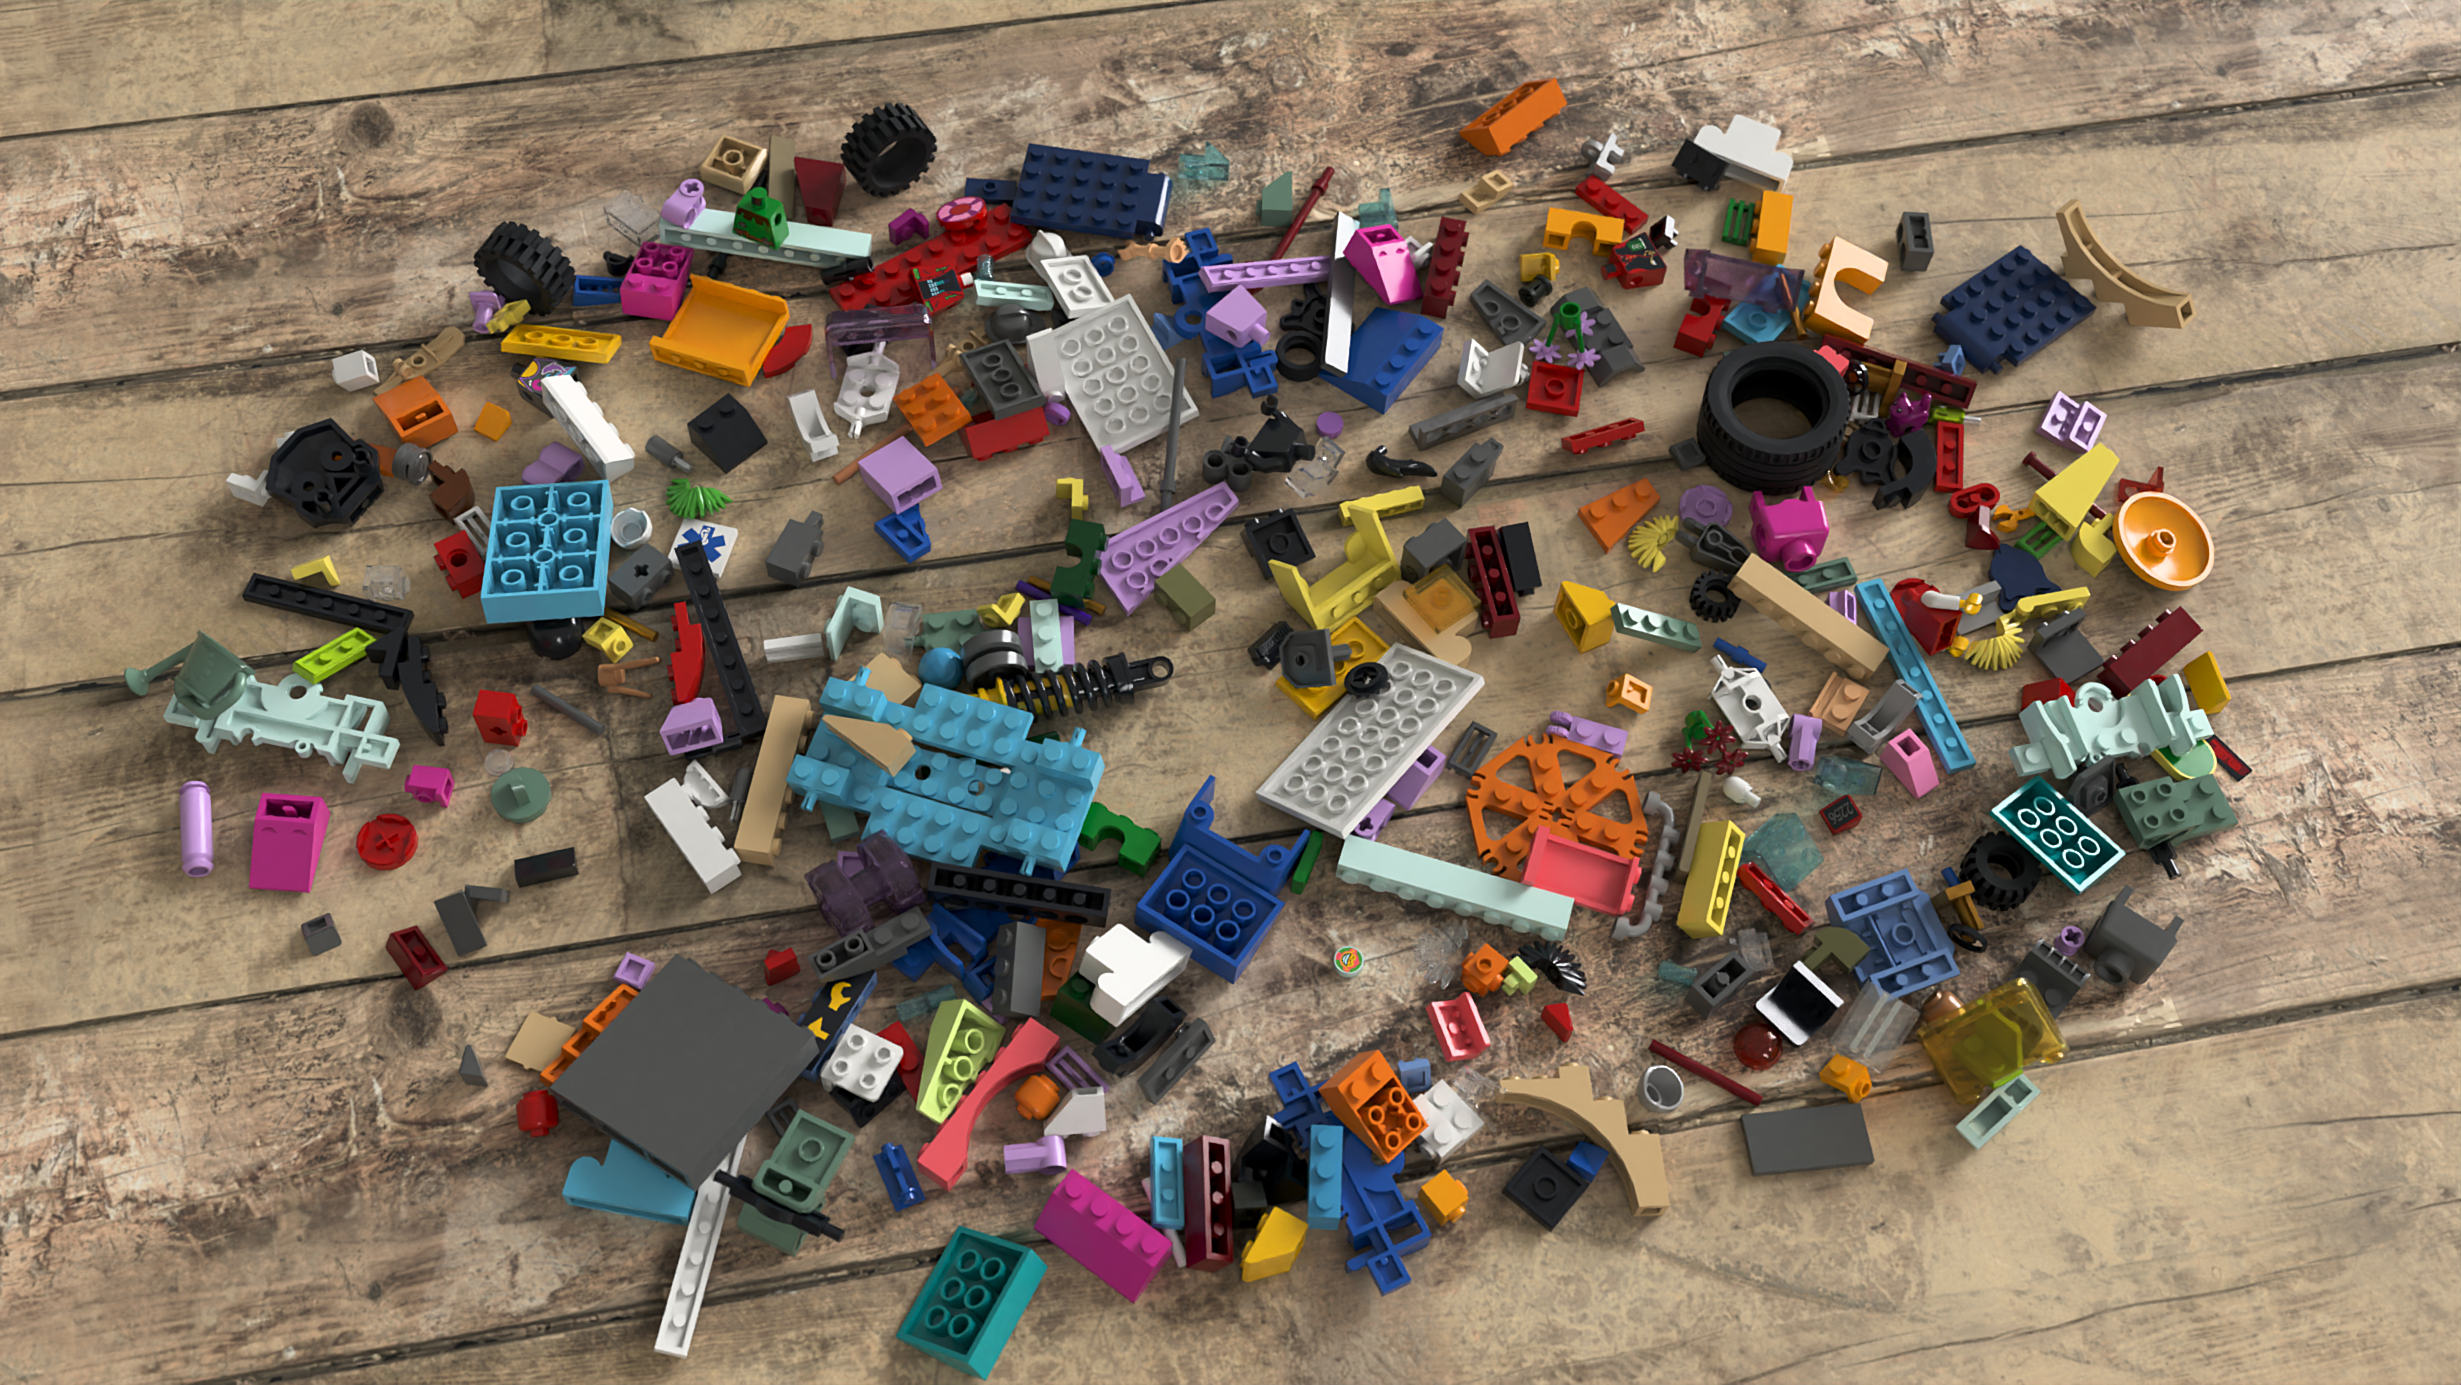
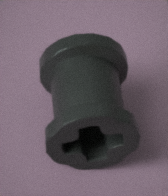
M1538 274L1533 278L1531 284L1520 288L1518 294L1523 304L1533 308L1538 304V300L1541 297L1552 293L1553 288L1545 276Z

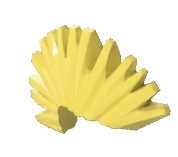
M1665 515V520L1662 516H1659L1660 520L1654 517V524L1644 521L1646 527L1637 526L1635 528L1636 531H1632L1633 535L1629 536L1628 547L1629 550L1634 551L1631 553L1632 558L1640 557L1638 564H1643V568H1647L1654 563L1653 572L1656 573L1666 563V558L1662 555L1660 549L1676 535L1679 523L1678 516H1674L1672 521L1669 515Z
M2010 612L1997 618L1996 630L1998 631V637L1989 640L1972 641L1964 659L1967 660L1972 655V665L1975 666L1978 663V668H1981L1983 665V669L1987 670L1990 664L1993 671L1997 670V664H1999L2002 670H2005L2007 666L2009 668L2013 666L2012 662L2014 664L2017 663L2016 659H2020V654L2023 653V650L2017 644H2024V639L2014 636L2023 631L2022 628H2016L2020 623L2014 622L2009 624L2014 613Z

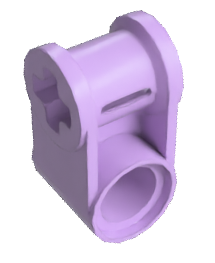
M688 179L682 182L674 194L665 201L661 211L662 219L684 229H689L694 220L706 207L705 199L702 197L704 192L702 182L696 179Z
M1381 798L1352 830L1350 835L1375 841L1381 830L1389 822L1396 805Z

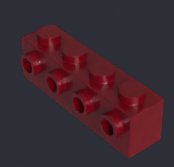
M1441 217L1420 314L1446 319L1448 306H1454L1456 291H1453L1452 287H1458L1461 271H1456L1457 266L1462 267L1465 252L1461 251V247H1467L1469 232H1465L1466 221Z
M1495 526L1468 529L1463 559L1468 560V578L1470 583L1474 582L1475 604L1481 607V626L1483 629H1487L1489 639L1516 635L1521 617Z
M2182 606L2173 612L2169 609L2164 611L2155 619L2158 622L2155 627L2149 624L2137 634L2141 639L2137 642L2131 639L2119 649L2123 653L2122 655L2117 657L2113 654L2101 664L2105 669L2097 677L2118 700L2127 696L2204 631Z
M1202 1135L1183 1146L1186 1268L1215 1272L1234 1263L1230 1147L1228 1139Z

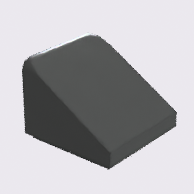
M326 913L301 925L304 939L314 956L342 944L330 913Z
M467 1044L464 1049L459 1074L466 1085L488 1087L478 1055L472 1045Z

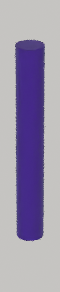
M1019 580L1015 590L1035 600L1052 599L1051 595L1022 580ZM1058 604V611L1066 616H1074V620L1086 626L1090 624L1092 620L1091 615L1075 607Z

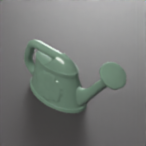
M198 630L195 642L154 666L144 670L128 667L124 671V678L129 688L135 694L144 696L148 693L149 683L154 677L184 662L179 674H176L174 677V694L179 703L195 716L205 721L218 717L232 707L245 692L247 678L257 673L240 658L201 630ZM200 703H206L211 707L206 709Z

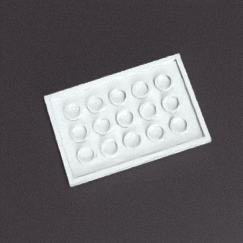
M1130 294L1053 330L1065 382V393L1099 454L1100 448L1111 445L1115 454H1121L1168 431L1174 368ZM1185 387L1183 388L1180 425L1199 416V411Z

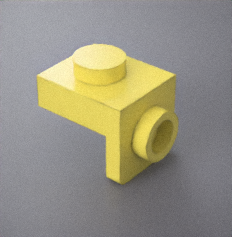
M1071 477L1056 479V497L1072 499V519L1083 520V511H1088L1089 495H1084L1083 479Z
M1019 593L1001 595L996 605L979 606L976 612L983 618L984 623L990 627L1010 626L1013 620L1019 616L1020 608L1025 599Z

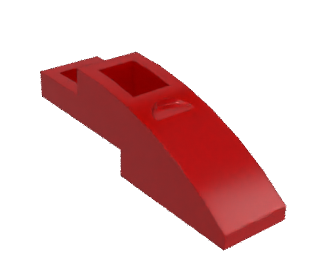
M686 602L674 603L676 614L671 615L673 631L679 632V638L674 639L676 652L670 653L672 664L667 665L670 682L675 681L676 688L671 689L674 706L689 703L694 698H697L705 670L706 649L701 623L690 624Z

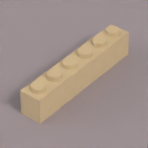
M1751 553L1727 586L1738 598L1750 603L1758 612L1767 615L1777 622L1782 629L1797 636L1805 645L1814 648L1824 655L1829 662L1835 663L1848 672L1852 678L1861 681L1863 684L1876 671L1890 650L1887 646L1754 553Z
M775 695L734 844V851L740 861L772 866L774 856H779L782 840L779 837L781 829L786 830L789 817L786 810L788 804H792L795 793L786 782V778L796 754L801 755L807 752L809 738L806 736L808 728H813L815 721V712L811 711L809 700Z

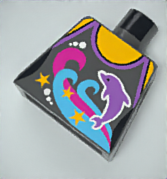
M536 356L528 367L516 363L511 370V377L517 379L520 396L553 419L554 416L543 403L541 380L545 377L570 375L575 382H581L577 366L543 356Z

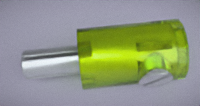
M1932 405L1929 411L1928 424L1936 425L1938 421L1978 427L1981 418L1966 416L1963 409Z

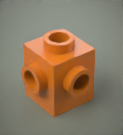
M1485 943L1476 954L1471 952L1461 964L1463 970L1460 979L1470 992H1477L1480 996L1484 997L1490 990L1495 992L1501 986L1505 979L1502 976L1506 973L1509 961Z

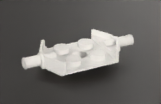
M879 339L875 340L871 352L847 357L848 366L838 400L834 402V410L836 414L851 423L848 436L852 439L854 436L855 439L860 437L861 428H864L865 425L885 422L888 419L893 401L892 397H894L900 376V368L898 364L883 355L886 342L882 339L880 343ZM865 391L875 393L871 397H863L861 395Z
M1720 655L1712 658L1710 663L1718 672L1719 679L1707 698L1708 700L1712 697L1714 698L1730 724L1734 726V730L1743 742L1740 748H1767L1768 750L1770 749L1778 763L1787 759L1788 755L1779 743L1781 742L1780 737L1791 719L1756 668H1733L1732 666L1728 668ZM1745 700H1754L1758 704V710H1750L1746 706Z

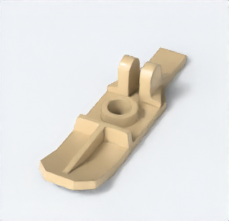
M985 322L975 331L971 330L969 335L955 346L949 344L945 349L944 359L925 377L939 372L942 378H945L951 372L965 370L960 362L959 354L967 352L966 348H972L973 350L995 343L988 338L985 332Z
M455 326L446 327L426 346L422 344V349L407 360L402 361L400 358L394 360L392 364L394 368L393 374L386 382L373 390L374 394L378 396L417 376L422 375L425 377L458 352L465 344V334Z

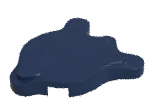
M2004 543L2000 544L1999 549L1993 550V560L1988 570V577L1990 582L1996 580L2001 587L1998 594V605L2003 613L2008 614L2012 612L2018 601L2022 598L2062 591L2058 585L2046 577L2042 565L2032 554Z

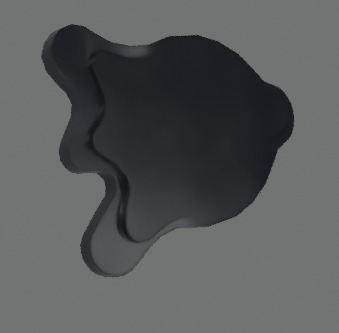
M1315 282L1305 283L1303 293L1306 300H1292L1291 313L1280 318L1279 326L1285 331L1310 332L1322 342L1327 295L1320 291ZM1353 322L1351 323L1350 337L1355 332V324Z
M1874 417L1870 419L1866 425L1849 435L1844 445V457L1833 468V473L1836 477L1844 478L1853 472H1857L1860 475V483L1865 486L1873 483L1884 486L1898 480L1894 472L1898 453L1896 443L1893 445L1888 437L1890 433L1887 431L1885 422L1881 418Z

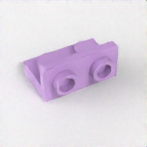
M1111 445L1101 447L1100 467L1120 507L1122 508L1144 500L1145 493L1126 456H1120L1119 453L1115 454Z

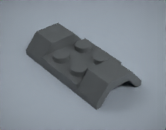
M1587 286L1564 294L1550 308V312L1554 317L1555 313H1560V307L1564 303H1578L1581 308V314L1584 311L1587 312L1586 320L1594 319L1596 321L1593 326L1589 327L1593 331L1592 336L1583 333V343L1587 351L1595 349L1594 355L1601 356L1599 360L1593 361V367L1585 365L1599 388L1604 386L1616 374L1630 369H1635L1639 373L1645 370V367L1633 351V344L1610 309L1605 308L1597 294ZM1559 324L1563 333L1566 334L1568 330ZM1574 334L1567 339L1577 353L1578 343Z

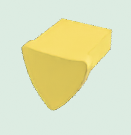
M329 554L296 565L291 569L295 580L322 571L331 587L340 585Z

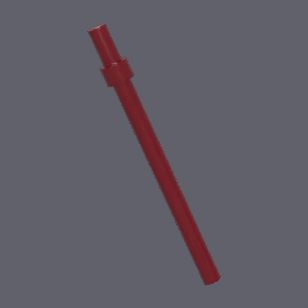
M1327 166L1321 177L1315 180L1311 186V193L1269 261L1281 260L1319 197L1323 196L1327 191L1328 183L1335 173L1332 167Z

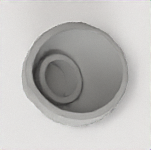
M1653 1065L1642 1073L1636 1089L1641 1105L1649 1111L1656 1113H1671L1677 1109L1684 1098V1087L1675 1071L1664 1065Z

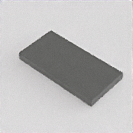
M1009 339L959 354L962 366L996 421L1046 405L1044 394Z
M1860 1103L1743 1114L1740 1117L1753 1177L1872 1165L1875 1161Z

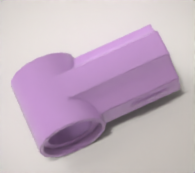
M1793 713L1788 730V738H1791L1787 764L1793 770L1803 772L1804 770L1812 769L1816 744L1821 734L1822 719Z
M1045 1136L1033 1143L1003 1145L1006 1174L1039 1171V1173L1044 1175H1055L1063 1173L1067 1169L1065 1142L1061 1136Z

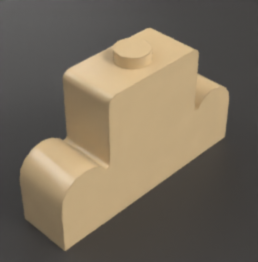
M1403 580L1391 583L1375 595L1372 610L1410 648L1467 669L1472 646L1466 637L1474 632L1478 613L1469 605L1465 596L1458 594L1445 580H1439L1419 596H1415V588L1412 584Z

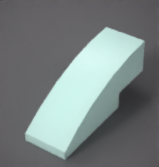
M2021 1074L1993 1091L1955 1129L1978 1151L2026 1108L2041 1091L2024 1074Z

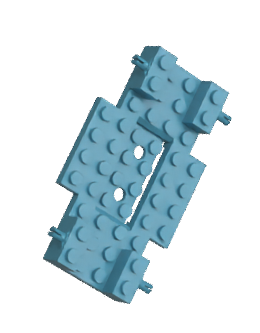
M863 666L859 667L854 681H844L829 677L819 700L824 710L822 718L827 714L889 724L896 730L902 728L913 738L911 742L917 741L1004 766L1011 770L1010 774L1004 773L997 768L990 769L976 765L969 760H959L949 757L944 753L931 752L913 745L916 752L893 778L828 730L821 718L806 756L796 754L786 778V782L794 793L805 796L800 806L801 809L812 812L816 800H820L870 815L861 836L863 843L929 863L939 862L975 868L981 850L986 849L1023 860L1019 873L1024 876L1031 877L1035 864L1065 873L1105 768L1100 753L1084 749L1081 746L1087 733L1085 729L1075 727L1070 742H1059L1045 738L1041 745L1025 740L1034 718L1030 712L927 683L923 686L915 708L890 702L882 691L868 688L865 684L871 670ZM922 766L929 767L931 773L927 779H916L915 772L918 768ZM972 783H983L985 786L983 793L977 796L971 795L969 787Z

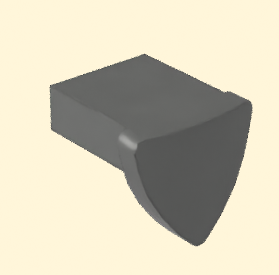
M465 884L464 893L474 914L479 900L509 903L510 891Z

